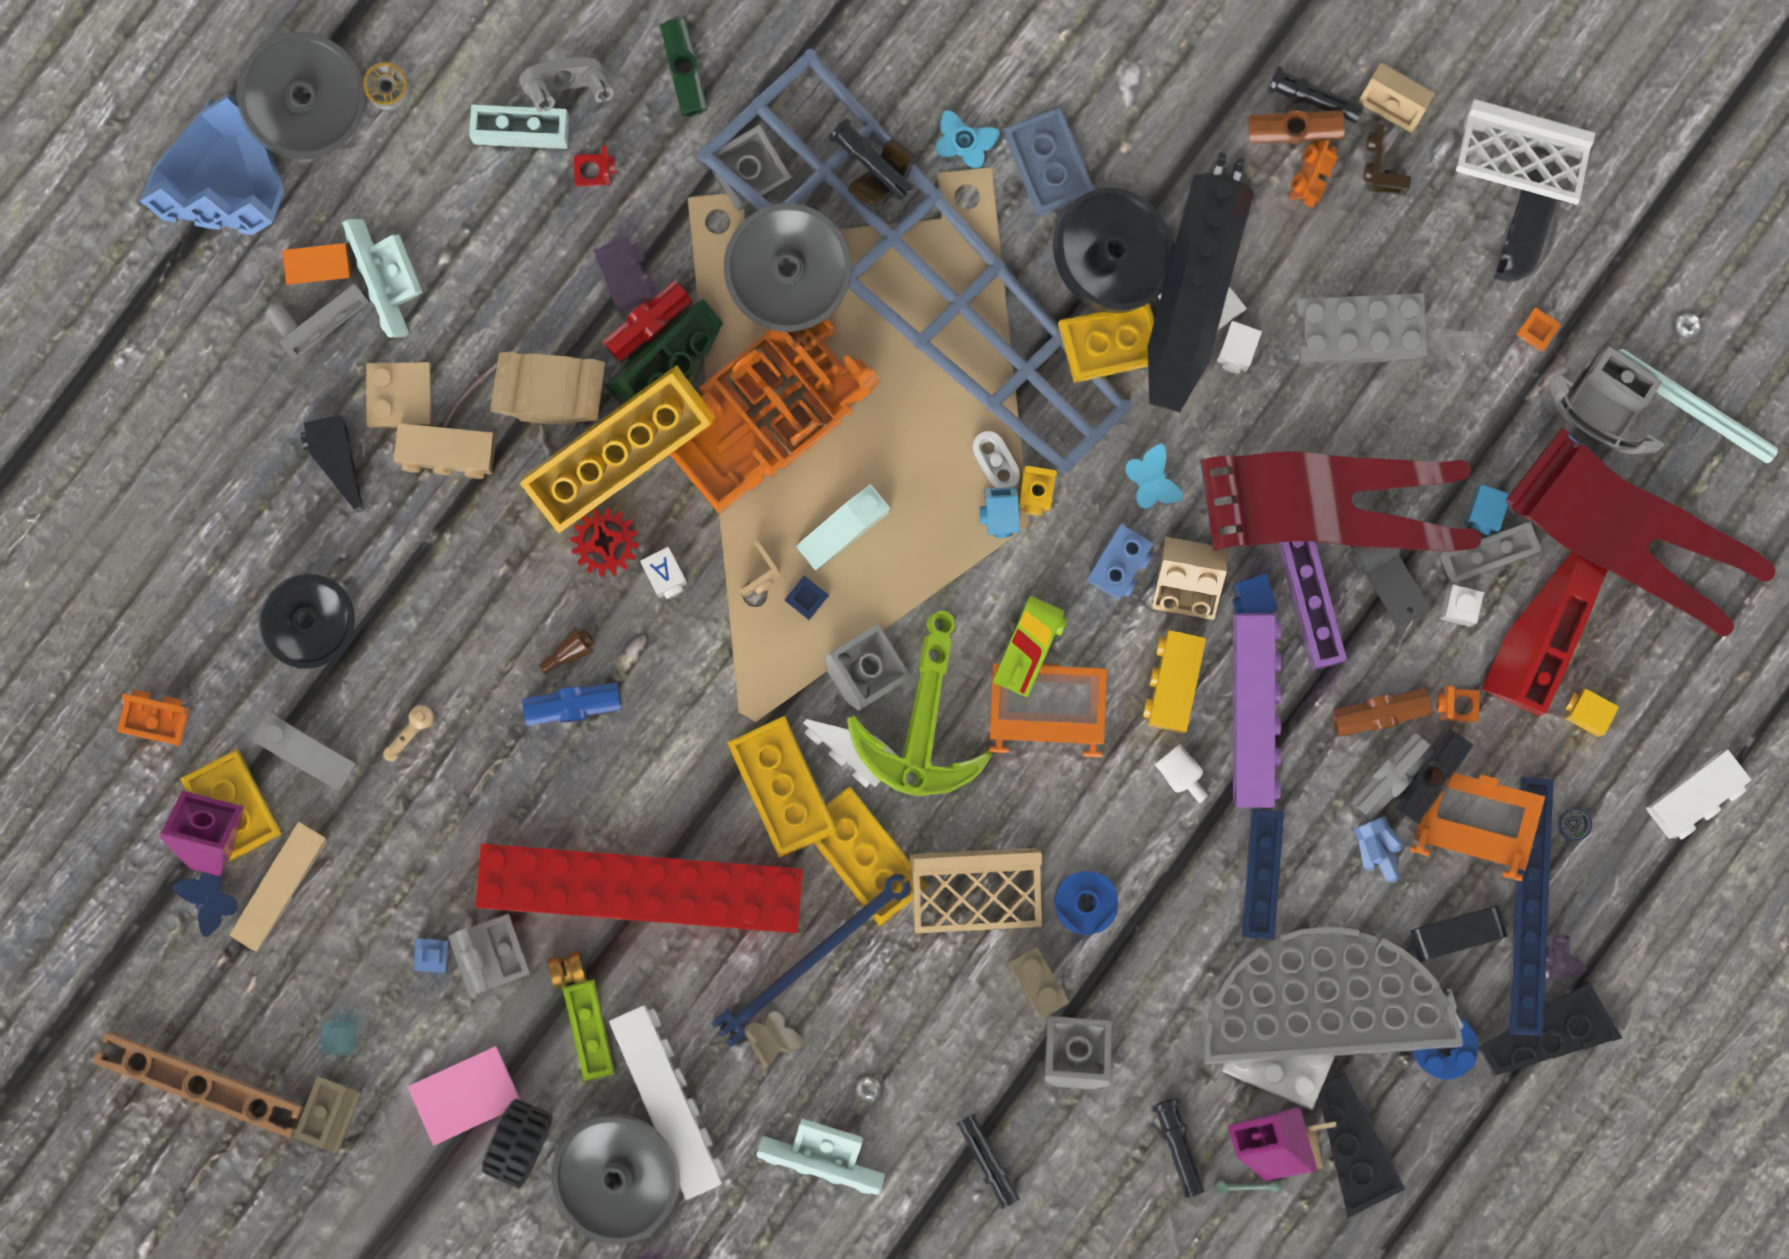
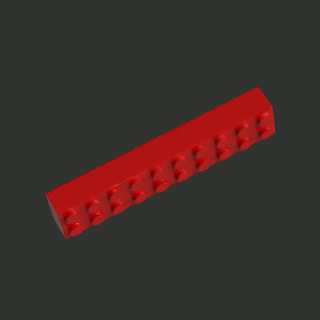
M481 843L475 908L798 933L803 869Z

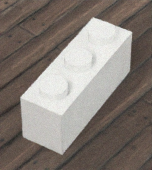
M1723 750L1648 805L1646 810L1668 839L1676 838L1677 836L1683 839L1696 830L1694 824L1704 817L1705 820H1708L1720 812L1722 809L1719 805L1729 798L1730 801H1733L1747 791L1744 786L1751 779L1730 751Z

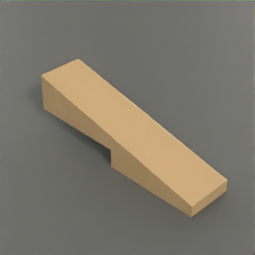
M298 821L229 934L230 937L256 953L259 951L291 902L292 895L327 844L325 837Z

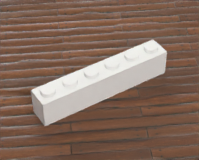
M644 1005L610 1020L609 1023L653 1125L667 1141L674 1153L679 1170V1185L685 1199L688 1200L722 1185L721 1177L726 1175L719 1157L712 1158L708 1148L713 1145L706 1127L699 1128L695 1118L700 1115L693 1097L690 1099L686 1098L682 1088L687 1086L686 1080L680 1068L675 1070L673 1068L670 1057L674 1056L668 1039L661 1040L657 1031L661 1023L655 1009L648 1010L647 1005Z

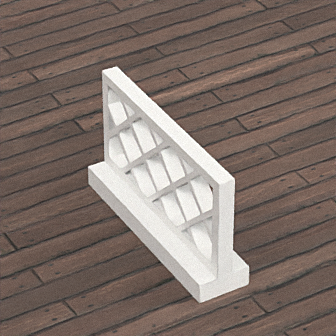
M1474 99L1465 118V129L1455 171L1578 205L1595 133ZM1472 129L1485 132L1489 138L1478 142L1472 134ZM1504 138L1514 140L1518 143L1519 147L1509 151L1501 140ZM1494 143L1502 155L1491 160L1483 148ZM1532 148L1546 149L1550 155L1539 159ZM1476 152L1484 163L1479 166L1465 163L1466 156ZM1522 152L1532 162V164L1523 168L1514 158V156ZM1562 156L1575 157L1580 159L1578 165L1570 168ZM1507 161L1514 172L1511 174L1501 173L1496 165ZM1555 161L1563 172L1552 177L1544 165ZM1537 169L1545 180L1540 183L1531 181L1526 173ZM1567 177L1574 186V192L1561 189L1557 182Z

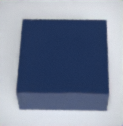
M803 576L784 601L810 621L829 595L806 576Z

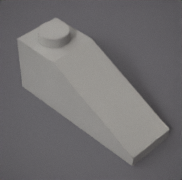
M271 713L267 715L252 740L338 791H341L357 765Z

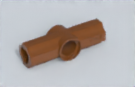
M1294 110L1285 114L1248 115L1249 144L1278 142L1300 144L1304 141L1344 139L1343 111L1304 113L1300 110ZM1292 121H1300L1305 126V129L1299 134H1294L1288 130L1287 126Z
M1426 688L1404 692L1392 696V694L1364 700L1365 703L1332 710V720L1338 737L1357 734L1370 729L1371 731L1397 726L1400 722L1432 715L1431 702Z

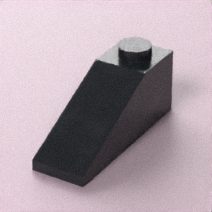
M342 415L304 422L305 432H300L304 451L309 450L310 455L352 508L358 513L364 512L346 419Z

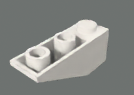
M808 719L804 721V725L808 728L804 733L817 745L823 741L832 750L828 755L841 766L845 763L849 764L855 770L852 776L865 788L869 784L874 788L877 787L881 780L876 778L859 758L848 729ZM886 745L884 751L891 753L895 756H898Z

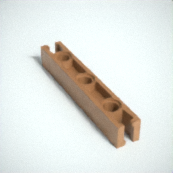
M114 1032L104 1033L102 1042L108 1045L115 1043L125 1048L126 1053L121 1063L107 1059L108 1055L98 1051L93 1061L94 1064L288 1138L294 1136L297 1124L292 1123V1126L287 1127L274 1121L273 1116L278 1106L292 1110V1117L298 1119V1116L302 1115L305 1105ZM137 1053H142L147 1060L146 1067L142 1071L137 1070L133 1065V1058ZM197 1076H202L207 1081V1089L202 1094L196 1092L193 1088V1081ZM257 1099H262L267 1104V1112L263 1117L256 1115L253 1111V1103Z

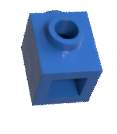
M1266 573L1238 582L1232 586L1236 598L1232 599L1236 613H1275L1278 610Z

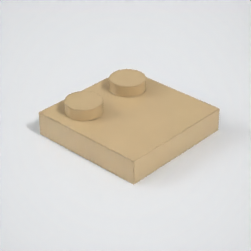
M430 362L366 363L368 428L397 427L398 423L432 426Z

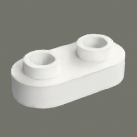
M986 431L980 433L973 442L972 451L990 485L993 488L1015 487L1020 478V471L1004 441L995 432ZM985 443H991L994 446L993 453H984L982 446ZM1001 470H1006L1010 474L1009 480L1005 482L1000 481L998 473Z

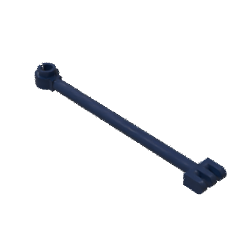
M902 874L891 875L885 883V889L737 1014L734 1015L728 1008L711 1022L714 1028L719 1026L724 1020L728 1023L719 1032L722 1038L731 1030L737 1034L731 1037L727 1044L732 1047L746 1035L743 1025L892 899L899 900L905 898L910 892V881L903 884V891L900 893L893 892L891 886L894 881L902 882L906 876Z

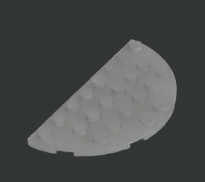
M1316 927L1285 934L1281 938L1271 941L1263 947H1259L1232 971L1222 985L1210 1011L1205 1030L1203 1053L1204 1065L1451 1048L1461 1047L1463 1041L1455 1011L1440 989V984L1415 957L1384 938L1379 939L1369 934L1361 933L1360 930L1342 927Z

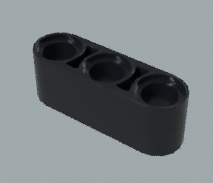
M1499 905L1410 930L1419 961L1436 958L1508 937Z

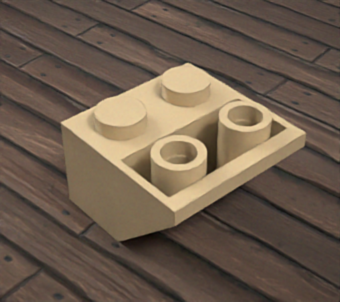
M1165 537L1152 609L1214 620L1227 571L1228 548L1213 551V545Z

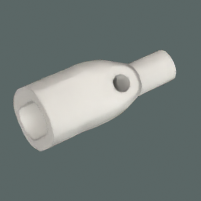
M1181 744L1177 745L1155 763V766L1164 775L1175 792L1180 793L1188 789L1199 803L1209 796L1198 782L1203 775V769L1186 752Z

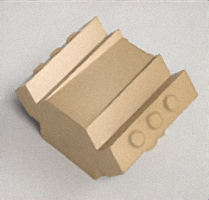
M499 353L490 412L514 416L523 422L576 426L577 422L597 421L605 362L595 359L581 360L573 357L532 353Z

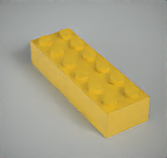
M676 365L529 471L523 477L520 484L559 534L710 426L715 416Z

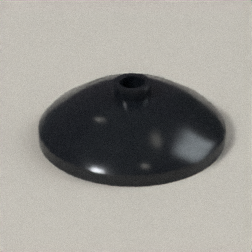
M312 573L295 575L279 583L267 596L260 613V633L266 648L282 663L301 669L317 668L333 661L347 647L355 625L353 604L346 591L330 578ZM301 612H305V619L301 622H298V614Z

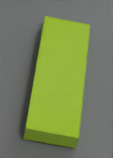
M595 980L562 987L583 1080L588 1081L616 1074Z

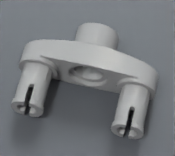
M551 49L545 52L540 58L539 64L527 68L519 78L520 86L525 94L530 96L536 110L539 112H543V107L545 111L553 108L555 100L550 92L588 86L594 95V99L599 103H602V98L607 102L614 95L613 89L605 78L606 72L597 59L585 57L567 58L561 49Z

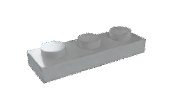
M1530 521L1481 539L1480 545L1475 549L1445 552L1440 557L1452 585L1537 554L1542 550Z

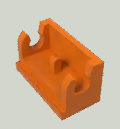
M349 243L282 250L286 285L351 278L352 266Z

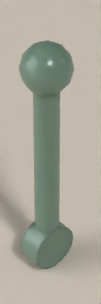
M1273 1179L1270 1183L1226 1184L1223 1181H1218L1214 1185V1189L1218 1194H1224L1227 1190L1271 1189L1273 1192H1278L1282 1188V1183L1278 1179Z

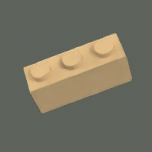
M398 423L394 462L402 466V471L420 472L421 468H431L433 473L438 475L451 476L452 471L465 472V477L483 479L484 474L492 475L496 436L492 432Z

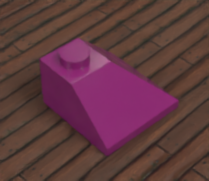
M181 791L160 833V838L190 869L222 876L232 855L244 806Z

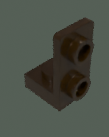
M1378 123L1374 132H1369L1367 151H1371V161L1365 164L1363 181L1368 182L1367 191L1405 195L1410 189L1411 176H1404L1403 172L1399 170H1384V173H1380L1384 124Z
M893 138L885 143L880 155L906 180L917 157L916 154ZM870 171L850 183L848 187L851 193L869 206H874L893 193Z

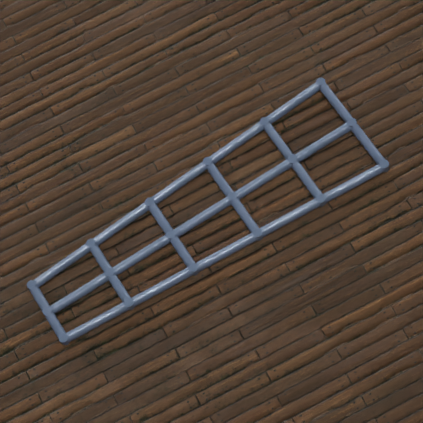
M813 49L806 50L792 66L757 98L753 99L750 105L699 150L698 160L705 163L758 210L771 206L765 198L714 155L756 115L764 120L815 171L783 203L800 204L825 180L883 237L852 267L849 289L912 342L916 349L921 350L979 400L989 412L994 413L1054 465L1059 473H1068L1129 412L1132 407L1131 402L1126 400L1105 376L1091 379L1115 406L1094 428L1036 371L1060 346L1065 350L1058 323L915 164H913L908 176L926 197L891 229L866 203L860 201L857 196L848 190L849 186L834 173L848 159V153L842 147L824 163L767 107L775 97L810 66L863 125L858 131L862 137L867 136L870 138L873 136L883 148L885 143L891 139L879 125L878 120L873 119L821 61L816 51ZM934 206L989 265L960 295L901 238ZM891 247L950 303L921 333L858 280ZM997 276L1052 336L1028 361L969 305ZM959 313L1018 370L993 395L930 342ZM1026 379L1085 436L1065 458L1002 404Z

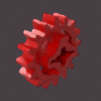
M606 508L604 515H600L597 509H594V517L592 519L584 515L582 519L585 524L583 526L574 525V529L579 535L570 537V541L578 544V547L572 549L571 552L573 555L582 556L577 561V564L583 566L587 563V573L590 575L595 569H598L600 578H604L608 570L615 577L617 576L616 568L621 567L625 571L628 570V566L625 563L627 559L636 561L637 558L631 551L640 549V545L633 542L632 539L639 536V534L635 530L629 531V528L633 525L631 519L624 523L622 522V512L619 511L613 517L610 508ZM605 522L613 523L623 531L613 532L607 529ZM594 526L595 532L591 539L584 542L587 532ZM601 530L609 540H613V542L609 543V556L602 546H597V544L601 543ZM626 544L623 554L616 560L615 554L620 546ZM588 555H600L603 557L605 564L593 561Z

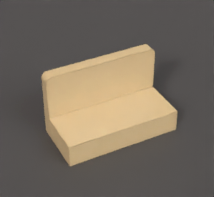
M1380 63L1358 103L1413 133L1431 102L1434 93Z

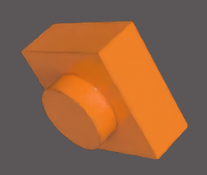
M1535 307L1516 335L1540 352H1543L1562 324Z

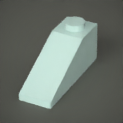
M869 484L797 544L796 548L811 567L817 571L890 514V507L875 488Z

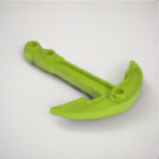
M947 611L933 613L927 620L929 633L923 640L919 662L920 677L902 758L884 751L886 745L871 735L855 716L847 718L853 746L859 758L870 772L894 790L909 795L928 796L949 793L971 782L978 776L993 755L989 750H986L968 761L947 765V767L932 766L930 762L942 679L947 672L952 645L949 635L955 628V620ZM935 620H939L942 624L940 631L935 627ZM930 650L936 653L935 661H932L929 657ZM908 773L914 778L912 785L907 783L906 776Z

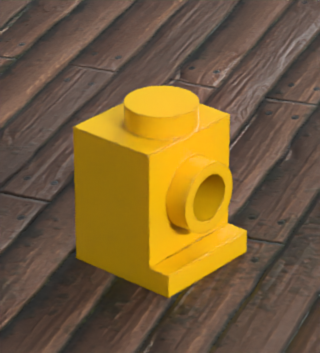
M1025 466L1022 469L1018 504L1019 508L1024 509L1025 514L1042 516L1043 512H1048L1051 509L1054 483L1057 475L1056 470ZM1033 486H1040L1043 494L1035 496L1032 492Z

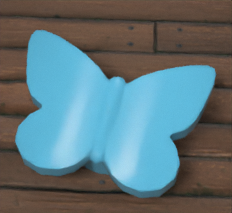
M947 110L943 113L941 120V133L944 137L938 140L935 148L937 153L943 157H953L958 154L962 156L966 165L971 168H979L984 163L983 151H988L994 146L1000 136V132L991 127L973 130L965 126L955 113Z
M1160 443L1148 450L1143 456V461L1132 459L1125 466V473L1128 478L1138 483L1139 488L1136 493V500L1141 508H1151L1157 500L1162 504L1181 502L1184 499L1182 491L1173 482L1166 478L1167 474L1164 473L1166 464L1164 444Z

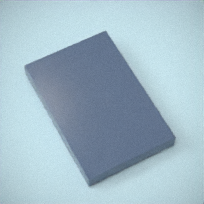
M1061 106L1002 129L1037 217L1070 205L1080 196L1095 190Z

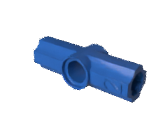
M617 682L584 688V686L569 687L556 690V693L522 699L526 726L560 721L561 723L587 719L589 715L622 710Z

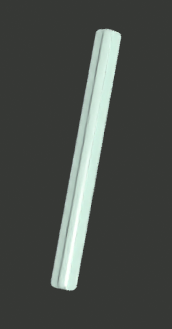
M1620 349L1618 351L1662 381L1656 393L1765 463H1769L1775 458L1778 452L1777 447L1626 350Z

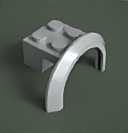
M1610 346L1598 355L1570 401L1567 394L1569 392L1568 389L1573 386V383L1558 373L1550 380L1548 389L1560 414L1574 428L1597 443L1628 454H1651L1659 451L1665 445L1650 434L1639 440L1623 438L1637 414L1647 407L1662 381Z

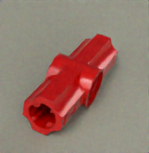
M673 281L650 302L645 301L636 307L628 315L627 321L603 340V344L622 363L645 342L650 343L665 331L669 325L668 323L693 302L685 290L676 281Z

